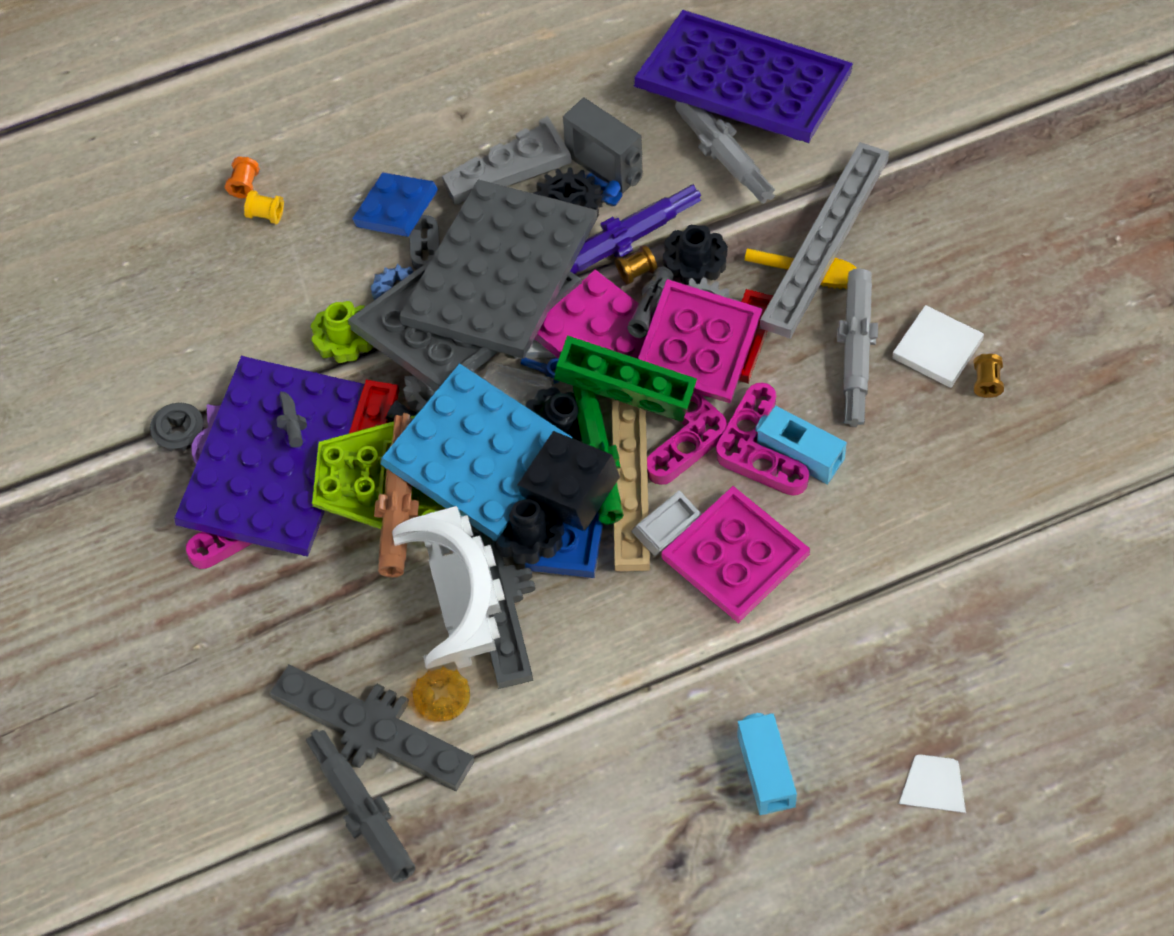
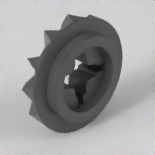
M181 402L172 403L164 406L154 415L150 424V432L159 448L163 446L170 452L178 448L185 451L187 446L193 443L195 437L204 430V420L200 411L193 405ZM170 423L177 426L183 424L185 432L177 430L173 432Z

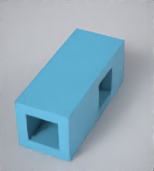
M776 405L768 416L764 414L760 418L755 431L758 433L757 444L800 461L806 465L810 476L827 485L845 460L847 442Z
M754 713L746 716L743 720L738 721L737 737L759 815L795 808L797 792L774 713L767 715Z

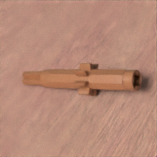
M404 413L403 416H395L392 444L413 420V418H410V414ZM388 469L386 472L385 494H379L378 501H375L374 517L382 518L378 572L386 577H399L404 574L407 543L395 546L392 531L400 523L418 517L419 501L411 500L412 485Z

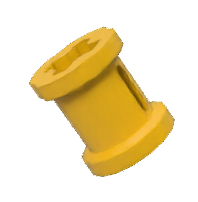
M253 190L249 191L244 205V215L246 218L252 219L254 216L269 219L273 224L280 222L284 210L283 197L277 195L274 198L258 195V192Z

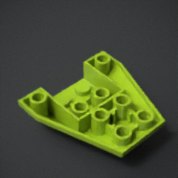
M394 421L319 442L312 500L313 507L381 529L382 518L374 517L375 501H378L379 494H385L387 469L380 465V462L392 444ZM412 486L411 500L419 501L418 516L446 509Z

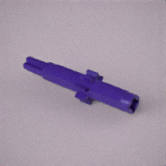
M692 184L668 198L664 197L657 202H653L621 221L618 217H611L600 223L603 231L585 241L570 272L573 274L581 272L611 254H614L615 257H623L632 252L631 244L634 241L665 225L668 221L676 218L680 212L700 202V191L696 190L695 185Z

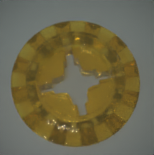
M444 666L433 671L428 669L424 676L420 679L417 678L414 691H412L414 705L418 712L425 718L436 722L449 721L458 717L466 709L470 700V688L467 679L457 669L453 671ZM444 686H447V692L451 698L441 696L438 700H435V692L431 687L441 690Z

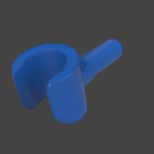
M588 173L586 178L594 176L595 185L601 186V190H603L601 194L602 200L608 205L616 206L622 198L620 184L615 180L607 183L592 173Z
M526 357L522 358L521 365L545 373L547 381L551 384L559 382L554 380L555 372L552 371L556 370L558 358L550 360L548 364Z

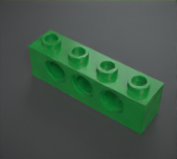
M567 335L556 365L554 380L683 422L697 378Z

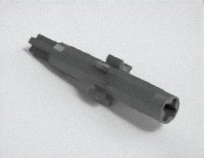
M317 729L312 731L311 737L307 738L306 742L321 764V770L330 786L348 812L343 817L347 829L354 839L362 834L383 869L394 883L406 880L414 873L416 867L387 822L392 817L388 812L390 810L381 796L375 800L372 799L344 755L338 752L324 729L320 732Z

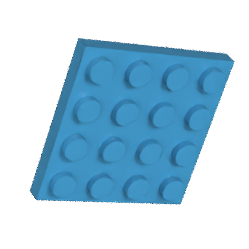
M459 363L383 455L380 465L446 509L457 506L461 517L468 515L470 524L496 541L510 523L509 514L513 505L525 499L521 496L517 484L551 433L555 431L570 438L572 437Z

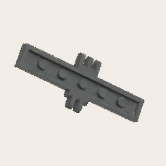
M471 525L473 532L471 538L480 536L484 546L491 545L496 566L490 567L493 580L500 579L505 597L504 600L499 601L501 612L489 615V618L495 617L500 638L494 639L496 650L490 651L498 689L533 681V675L515 607L516 602L523 600V594L531 593L536 589L534 581L530 580L533 577L531 569L516 570L514 565L505 566L503 557L495 547L494 540Z
M288 664L271 690L270 695L273 700L343 734L341 743L345 746L341 754L349 761L354 752L357 751L352 765L358 768L364 764L367 757L374 759L378 753H381L457 792L475 762L473 755L401 720L400 717L407 708L409 699L401 696L393 707L392 704L396 699L397 693L388 690L382 701L379 700L384 693L385 687L378 683L364 702Z

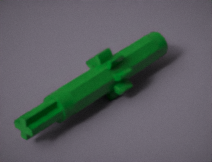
M573 386L578 407L577 420L582 443L612 454L617 469L620 468L618 449L616 445L610 447L608 445L603 418L595 393ZM617 482L597 512L601 523L613 524L620 521L624 516Z

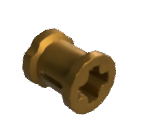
M646 245L640 246L639 251L625 258L619 257L615 259L616 269L627 285L634 282V278L648 271L653 273L657 269L654 255Z
M992 353L976 356L973 360L974 369L977 372V381L973 386L974 393L984 398L1001 395L1004 392V383L1000 378V370L1003 368L1002 357Z

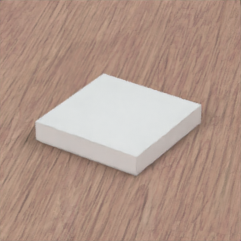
M925 305L894 350L892 359L952 388L983 341L984 333Z

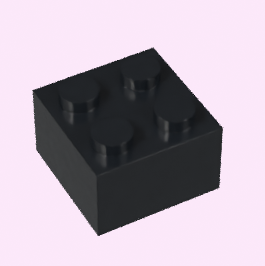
M553 431L517 486L521 496L525 499L536 501L544 510V515L585 532L620 478L612 454Z

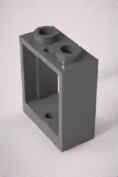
M585 97L563 115L564 140L571 154V160L607 183L611 180L617 181L620 184V192L622 194L630 186H635L643 176L642 135Z

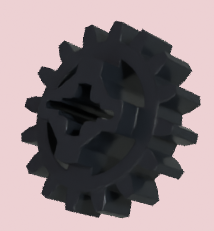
M569 167L567 173L562 174L560 169H556V176L552 177L549 174H545V183L537 182V192H533V194L597 210V217H599V208L602 207L601 186L595 185L594 176L585 178L584 170L579 171L578 174H573L572 167Z

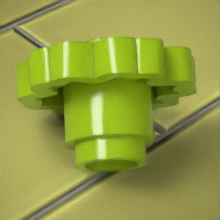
M350 301L335 302L330 304L325 311L316 314L315 320L310 326L313 333L311 340L314 349L319 352L322 358L334 356L335 361L338 363L355 361L358 359L360 352H369L372 349L373 345L353 332L348 323L349 318L366 306L360 305L354 308L353 303Z

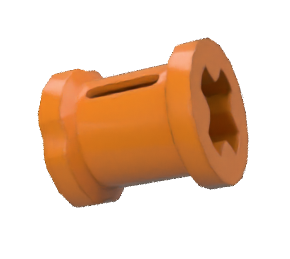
M238 156L232 162L233 172L231 178L225 183V189L234 197L246 198L249 191L253 190L252 183L254 177L259 174L260 168L254 159Z

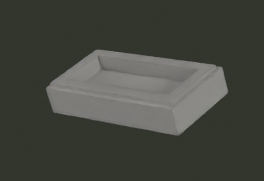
M679 490L638 523L631 532L656 556L702 514Z

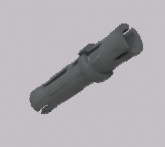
M658 267L655 269L651 280L644 285L642 299L627 327L632 336L642 338L647 335L666 280L673 279V273L668 268Z

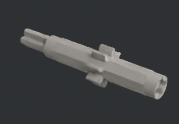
M676 102L675 108L702 142L698 148L705 156L710 155L714 160L718 158L729 172L743 186H747L761 203L765 204L768 199L772 200L775 197L773 194L775 189L763 177L754 161L734 139L733 136L737 131L729 122L724 123L721 119L716 120L710 112L704 109Z
M853 269L848 272L846 321H839L837 342H845L843 393L845 394L844 424H850V427L865 424V396L868 394L870 345H876V339L878 338V323H870L872 274L866 269Z

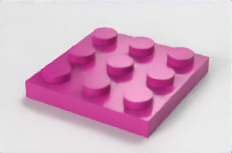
M594 270L578 287L549 310L535 340L558 359L567 335L638 359L646 336L642 338L634 337L627 329L628 323L632 319L639 303L597 270Z
M667 279L638 359L697 378L693 392L731 403L762 314V308Z
M732 486L661 552V556L667 564L739 624L810 555V548L736 487Z

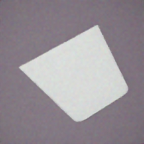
M916 755L899 804L966 813L958 761L950 758Z

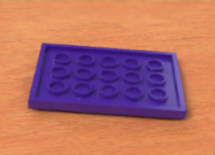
M682 9L636 74L634 87L704 109L708 112H714L736 121L745 122L767 131L785 135L794 140L810 143L851 75L853 63Z
M241 356L174 517L176 526L308 557L325 510L313 507L312 505L318 444L320 441L349 434L364 384ZM280 391L286 392L291 396L295 404L296 415L306 419L307 427L301 430L303 444L299 447H291L287 431L277 427V418L280 415H284L279 398Z

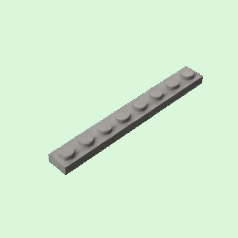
M859 142L761 317V329L791 339L888 162L889 151Z

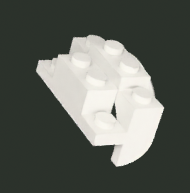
M455 506L418 516L397 525L392 531L395 546L409 542L424 541L428 549L429 564L445 627L449 633V637L435 647L429 654L423 655L426 669L455 662L458 669L472 665L470 657L496 650L494 639L500 638L495 617L489 618V615L501 612L499 601L504 600L505 597L500 579L493 580L490 567L496 566L491 545L484 546L480 536L471 538L473 532L468 515L461 517L458 507ZM450 550H451L452 552H454V553H452V554H449V555H445V556H444V554L450 553Z

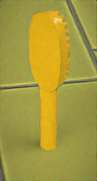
M748 248L745 254V261L786 270L789 269L794 260L791 257ZM835 258L820 285L823 287L828 286V288L833 287L834 289L836 287L847 289L848 272L857 268L852 263Z

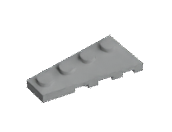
M546 116L539 120V126L530 131L527 128L516 133V139L504 146L499 143L490 148L489 155L482 159L475 157L442 177L444 186L454 205L466 201L478 179L502 186H509L571 164V154L550 118Z

